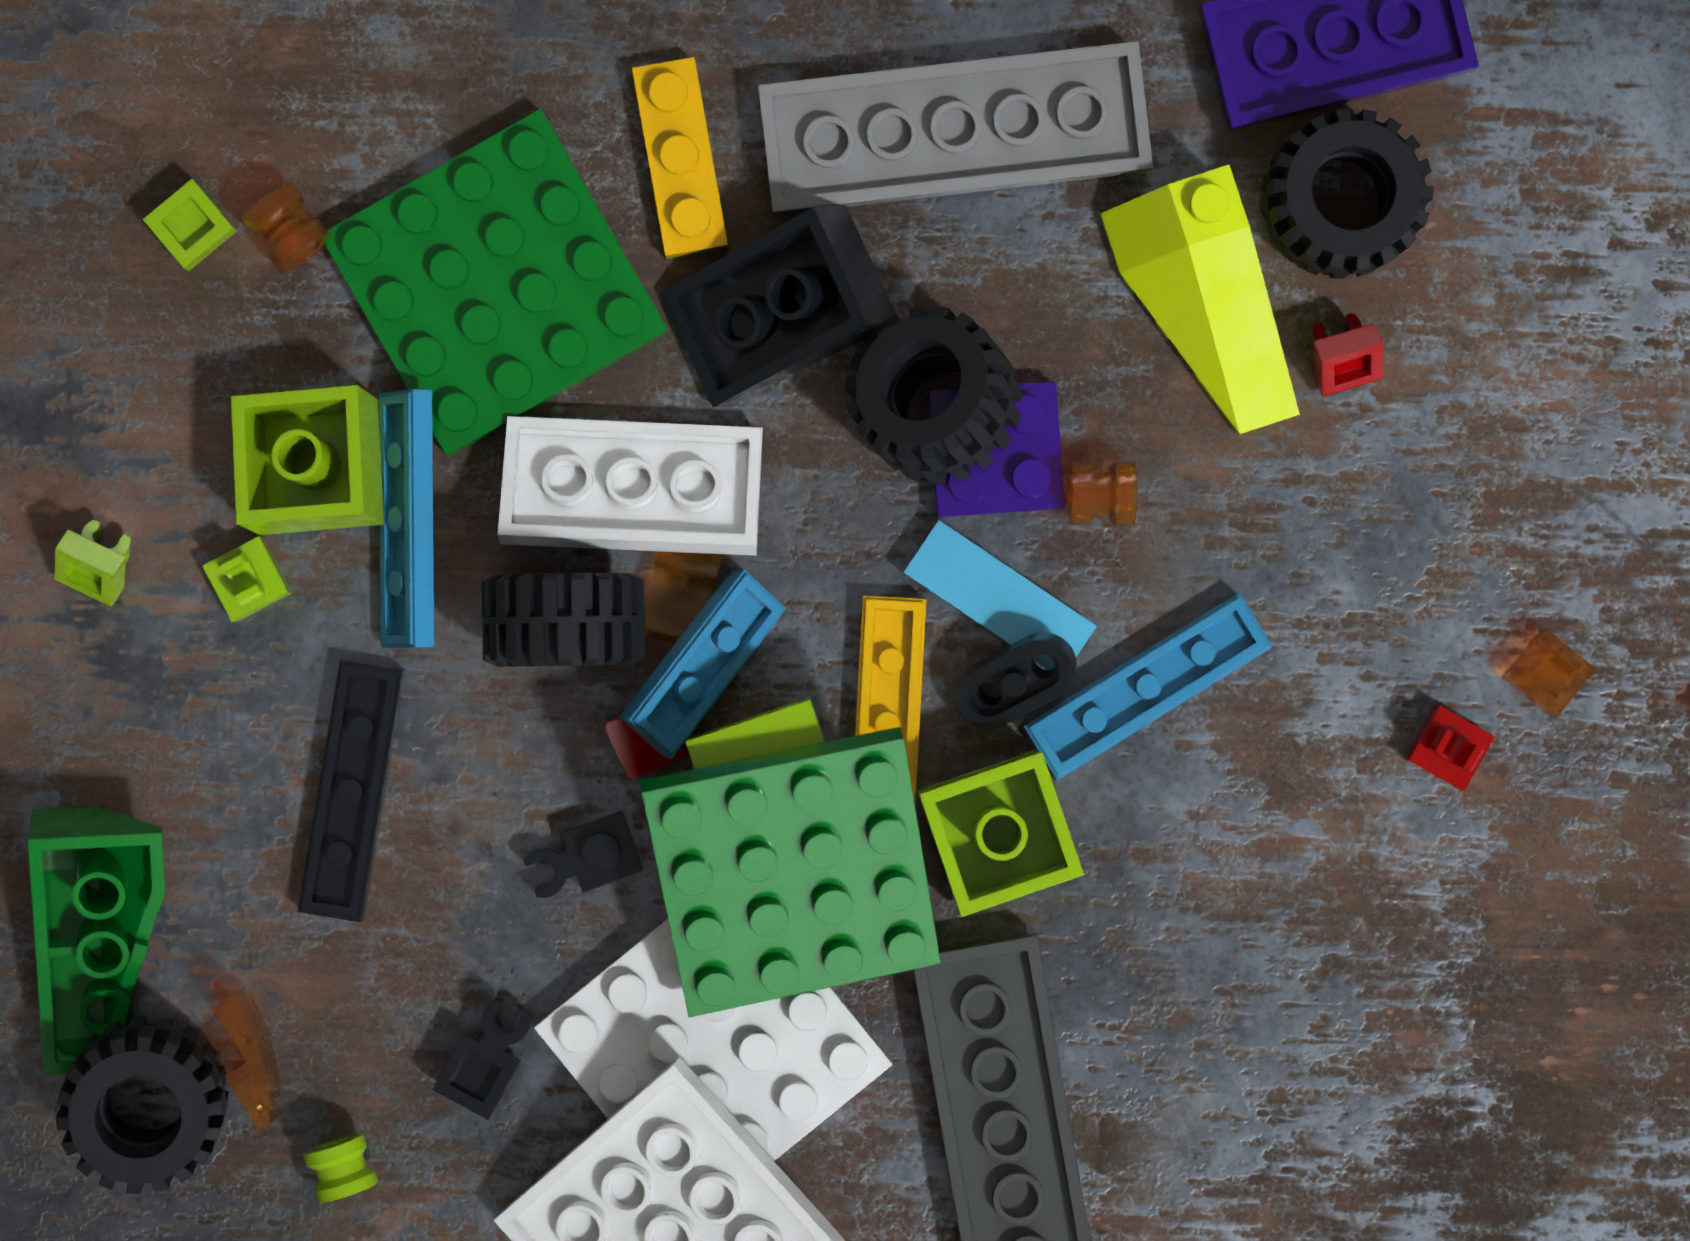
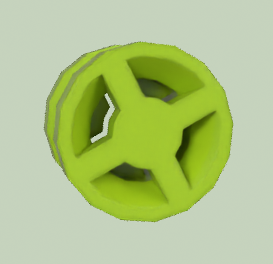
M363 1132L327 1141L302 1153L306 1167L314 1170L318 1182L314 1188V1193L318 1203L342 1199L379 1183L375 1169L367 1166L363 1153L367 1143Z

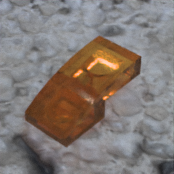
M657 551L654 569L645 594V636L672 644L678 641L712 597L724 554Z
M247 987L213 1007V1010L246 1061L228 1073L225 1078L257 1130L260 1131L281 1115L280 1078L274 1048L267 1027Z

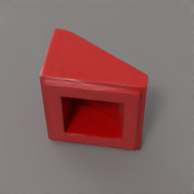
M619 716L602 723L629 780L688 755L683 744L673 759L662 756L622 721Z

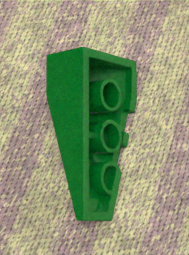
M99 806L32 810L28 834V853L44 1075L68 1074L76 1056L80 1054L84 1044L94 1034L101 1037L105 1027L118 1020L122 1027L124 1026L140 967L143 965L149 938L165 894L162 827Z

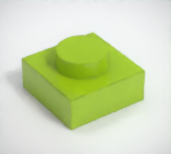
M194 179L189 180L143 219L187 271L192 270L238 231Z

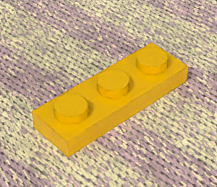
M695 57L632 68L666 259L727 249L728 242Z

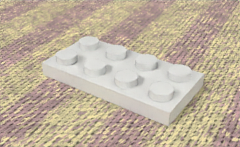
M507 416L498 522L499 544L757 556L763 428Z

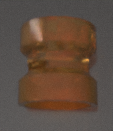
M292 183L282 185L265 195L243 215L241 220L253 237L262 238L270 248L268 258L280 273L291 271L309 260L325 246L324 238L327 240L332 236L321 220L310 218L304 210L305 199Z
M1070 462L1068 474V518L1070 525H1090L1095 519H1102L1103 515H1107L1114 525H1135L1137 513V470L1135 462H1115L1108 469V472H1104L1103 468H1096L1091 462Z

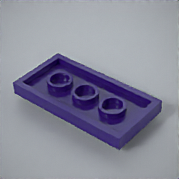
M1214 0L1201 3L1198 8L1228 132L1473 72L1479 67L1463 0Z

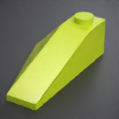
M1228 164L1167 184L1100 213L1099 216L1119 276L1131 292L1134 291L1155 319L1157 327L1166 339L1172 342L1187 362L1195 378L1238 435L1300 415L1250 225L1230 165Z

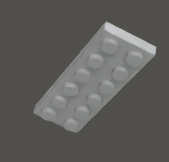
M1139 41L758 85L773 215L805 212L812 207L846 205L850 207L1151 172L1153 169Z

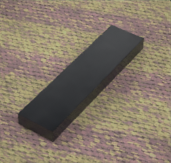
M340 660L298 912L355 922H362L364 920L406 670Z

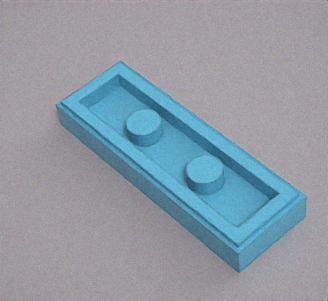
M940 520L932 528L903 572V574L1009 645L1033 633L1049 632L1066 640L1077 657L1097 627ZM1041 654L1034 657L1035 662L1046 670L1056 667L1053 659L1047 655Z

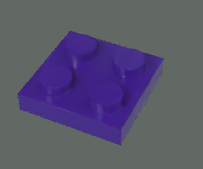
M1056 381L1018 384L1021 387L1022 401L1013 403L1021 413L1018 427L1007 426L1005 430L1012 440L1004 451L996 446L990 452L989 456L994 462L984 470L977 463L969 467L971 477L957 481L951 473H948L945 484H935L937 518L1059 510L1065 508ZM959 388L928 391L930 418L943 412L952 403Z

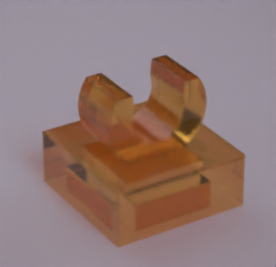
M1540 629L1502 676V679L1550 718H1557L1596 668L1548 629Z

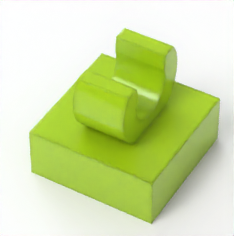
M92 520L87 523L81 535L68 529L55 548L54 580L112 607L124 589L126 562L130 556L131 537L123 534L118 544L108 549L96 543L100 537V522Z
M261 536L202 565L231 622H238L293 593L264 537Z

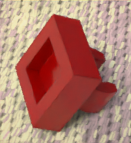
M1350 313L1345 315L1346 332L1330 337L1326 334L1322 323L1314 324V379L1322 397L1383 379L1384 342L1375 323L1362 326L1360 319L1355 314Z
M1434 705L1404 760L1458 791L1464 792L1495 736L1441 705Z

